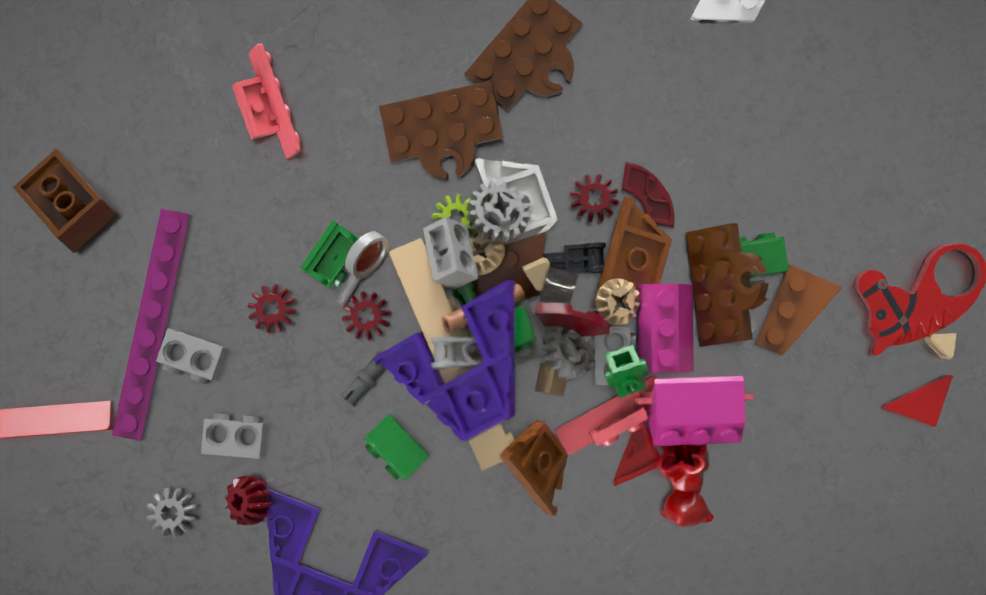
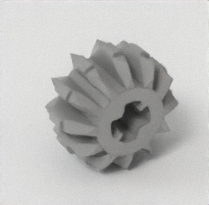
M165 488L163 491L164 497L159 493L153 495L154 500L158 504L149 503L147 505L148 509L155 511V514L147 516V520L156 519L157 523L152 526V530L156 531L163 527L161 532L163 537H167L170 530L174 537H179L180 528L185 532L190 530V526L186 521H196L197 518L194 515H190L189 511L196 510L197 506H188L186 504L192 498L190 494L181 499L182 489L177 488L172 495L170 488ZM176 507L178 510L175 515H178L177 518H168L166 513L169 511L166 508Z

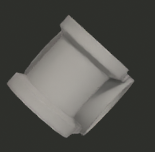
M431 338V343L434 344L435 356L432 369L477 367L485 362L483 356L480 360L476 361L472 360L467 354L469 346L477 345L475 338ZM444 347L446 351V359L444 358Z

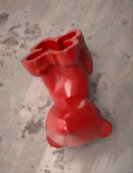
M707 444L663 445L665 454L661 456L657 466L665 478H670L674 491L665 501L664 508L661 510L662 516L683 527H693L702 522H711L714 516L709 511L705 500L700 494L703 486L704 472L708 470L710 465Z

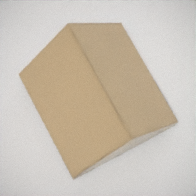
M541 258L522 266L536 290L539 291L543 290L550 267L547 258Z
M957 333L932 334L925 337L924 341L941 359H951L954 356Z
M541 362L535 391L564 396L566 377L559 378L557 369L551 371V364Z

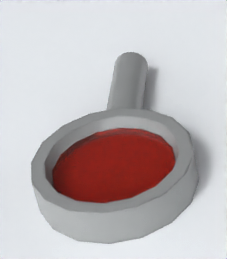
M376 231L366 233L349 250L345 260V267L351 274L336 300L339 304L347 305L359 281L373 274L385 260L389 251V242Z

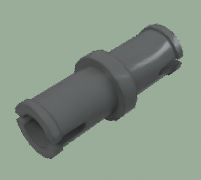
M372 359L362 371L359 369L356 373L358 376L341 396L355 407L370 388H374L377 385L375 382L384 373L386 368L380 362L376 363Z

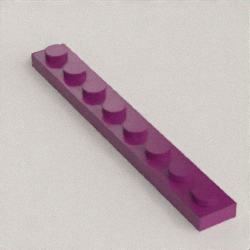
M161 208L113 428V436L143 441L159 362H156L167 330L191 218L190 214Z

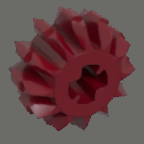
M601 174L596 175L594 183H592L590 175H585L586 186L580 181L575 182L576 188L581 192H570V197L579 199L571 203V208L575 209L581 206L582 209L577 213V217L581 218L585 212L588 213V223H592L594 214L597 215L600 223L603 222L604 215L602 211L608 216H612L614 212L608 205L618 206L619 204L618 200L610 198L618 193V189L608 191L607 188L612 183L610 179L606 180L604 185L600 184ZM592 192V195L595 192L601 195L599 198L601 204L597 205L596 202L594 205L589 204L588 200L590 197L588 193Z
M273 284L271 294L267 286H261L264 296L261 297L258 293L253 292L252 297L258 300L257 304L248 303V308L256 309V312L251 313L248 317L250 320L260 318L255 327L261 329L266 324V333H272L274 324L278 332H283L284 327L281 322L284 321L291 326L293 321L287 318V315H297V310L288 308V306L296 303V299L289 298L285 300L290 291L285 288L279 294V285ZM277 302L279 304L276 307L279 309L278 314L271 313L268 316L266 314L269 311L266 309L267 304L271 303L274 305Z
M362 291L360 295L361 302L352 295L350 300L355 306L353 308L349 305L343 306V309L351 312V315L343 316L342 321L353 322L346 328V331L349 333L358 327L355 338L360 339L363 332L366 331V338L370 341L373 339L371 330H375L377 335L382 336L383 332L378 326L380 324L385 327L390 326L388 321L382 320V316H390L391 311L380 310L387 304L385 299L375 304L378 298L377 293L374 292L371 295L370 301H367V294L365 291ZM368 308L372 309L373 311L370 313L374 315V319L372 321L367 320L365 324L361 323L363 318L359 317L360 312H366Z
M253 475L233 479V483L227 486L229 494L224 496L228 503L225 509L230 510V519L236 520L238 525L244 526L263 522L264 518L270 515L268 507L273 505L269 500V495L272 492L266 490L267 482L261 481L259 476Z

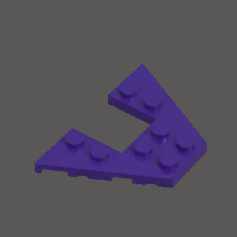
M514 280L505 281L461 307L485 361L477 367L445 384L439 369H432V363L435 360L423 332L415 333L373 358L376 363L380 362L390 371L398 383L404 384L408 392L422 405L426 404L438 415L436 418L444 425L449 426L453 433L463 442L469 441L515 417Z
M266 488L267 491L272 492L269 495V500L273 503V505L268 507L270 515L267 516V528L269 530L274 595H383L429 553L426 550L374 531L353 585L299 564L320 509Z

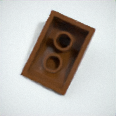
M57 149L52 151L13 186L16 192L56 238L73 253L80 249L117 215Z

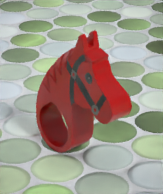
M960 243L945 244L935 248L927 256L912 289L908 293L899 287L889 286L886 277L877 270H864L856 277L855 289L868 310V326L865 329L874 338L871 354L877 356L890 345H901L925 338L944 329L967 312L979 297L986 282V263L982 255L973 247ZM951 250H959L971 259L975 270L974 280L963 293L948 295L947 297L941 293V289L935 281V265L944 253Z

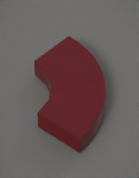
M626 162L621 191L632 195L640 203L644 214H648L656 222V226L673 229L675 222L673 203L663 184L647 169L634 163Z
M562 303L536 304L535 314L545 327L567 328L577 332L581 337L610 334V324L593 311L588 310L587 313L573 310L572 305Z

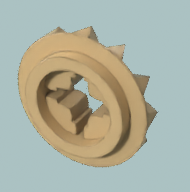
M479 231L478 236L469 238L477 275H484L492 272L500 265L505 255V246L500 237H497L494 243L491 242L490 235H486L482 239L480 237L481 232ZM478 248H482L486 252V258L478 254Z
M611 279L604 283L597 293V312L611 325L628 324L632 318L637 317L636 312L641 306L639 302L640 293L635 289L633 283L627 280ZM624 295L622 302L625 304L626 309L621 307L615 309L616 301H614L612 296L622 297Z

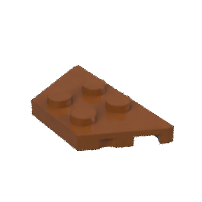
M624 197L597 293L604 283L617 278L633 283L636 290L637 284H660L672 239L664 230H660L656 226V222L648 214H644L636 206V201L633 198ZM624 295L622 297H612L614 301L622 302Z
M535 421L502 451L499 457L542 511L547 515L555 516L558 507L552 505L555 489L561 490L563 471L566 467L568 454L547 424Z

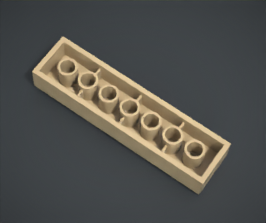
M422 238L389 251L434 360V344L431 343V338H470L466 326L450 334L442 326L441 317L457 311L458 308L453 296L450 298L446 297L443 289L448 287L434 282L427 246L423 243ZM444 347V358L446 359V351ZM469 348L467 349V354L472 360H480L476 351L470 353ZM475 367L439 369V372L446 384ZM501 424L469 440L482 471L503 462L499 457L501 452L514 441L511 432L505 434Z

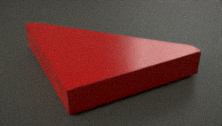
M945 375L885 404L883 409L936 427L953 376Z
M643 421V427L631 432L613 479L614 486L658 468L657 464L661 457L656 446L653 445L652 436L645 421Z

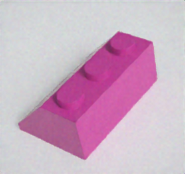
M637 284V291L640 293L639 302L641 304L638 308L639 360H645L648 372L694 371L693 284Z
M743 376L655 379L648 418L653 445L740 443L745 427Z

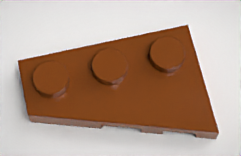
M789 264V271L785 272L754 345L783 356L843 288L842 286Z

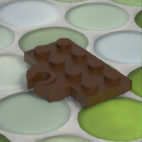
M527 0L464 75L474 84L491 80L497 103L508 112L526 91L537 97L544 98L559 94L563 91V87L560 84L552 83L548 79V75L552 70H561L565 75V79L571 82L574 62L570 51L565 46L583 24L555 0Z
M491 80L379 106L390 162L396 163L419 157L422 166L431 175L441 179L449 180V175L443 168L445 158L449 156L456 158L457 167L455 172L460 177L474 165L477 157L476 144L504 138L493 82Z
M729 223L686 232L701 347L753 340L749 310L760 307L767 300L765 296L768 290V283H756L752 286L750 275L751 273L763 274L767 272L764 264L761 262L762 257L754 253L741 252L738 223Z

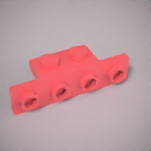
M262 43L256 44L249 52L256 78L236 82L232 85L251 140L277 133L285 157L290 159L301 151L300 137L294 131L291 124L290 109L284 104L282 99L280 82L274 77L270 54L265 51Z
M653 375L645 380L647 389L621 398L616 395L556 428L555 433L566 453L571 455L593 442L597 446L601 444L604 447L616 442L619 439L618 435L626 430L634 432L643 427V421L649 418L647 412L650 411L651 404H634V398H642L641 392H653L654 380L659 378Z

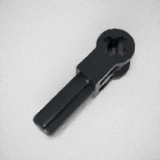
M606 243L564 245V252L544 253V258H547L550 263L549 270L565 269L566 275L603 273V249L606 248ZM592 252H595V265H593Z

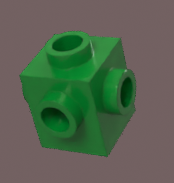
M633 345L605 354L609 369L604 371L609 388L615 387L619 398L647 389L645 377L649 376L648 368L644 359L639 360Z

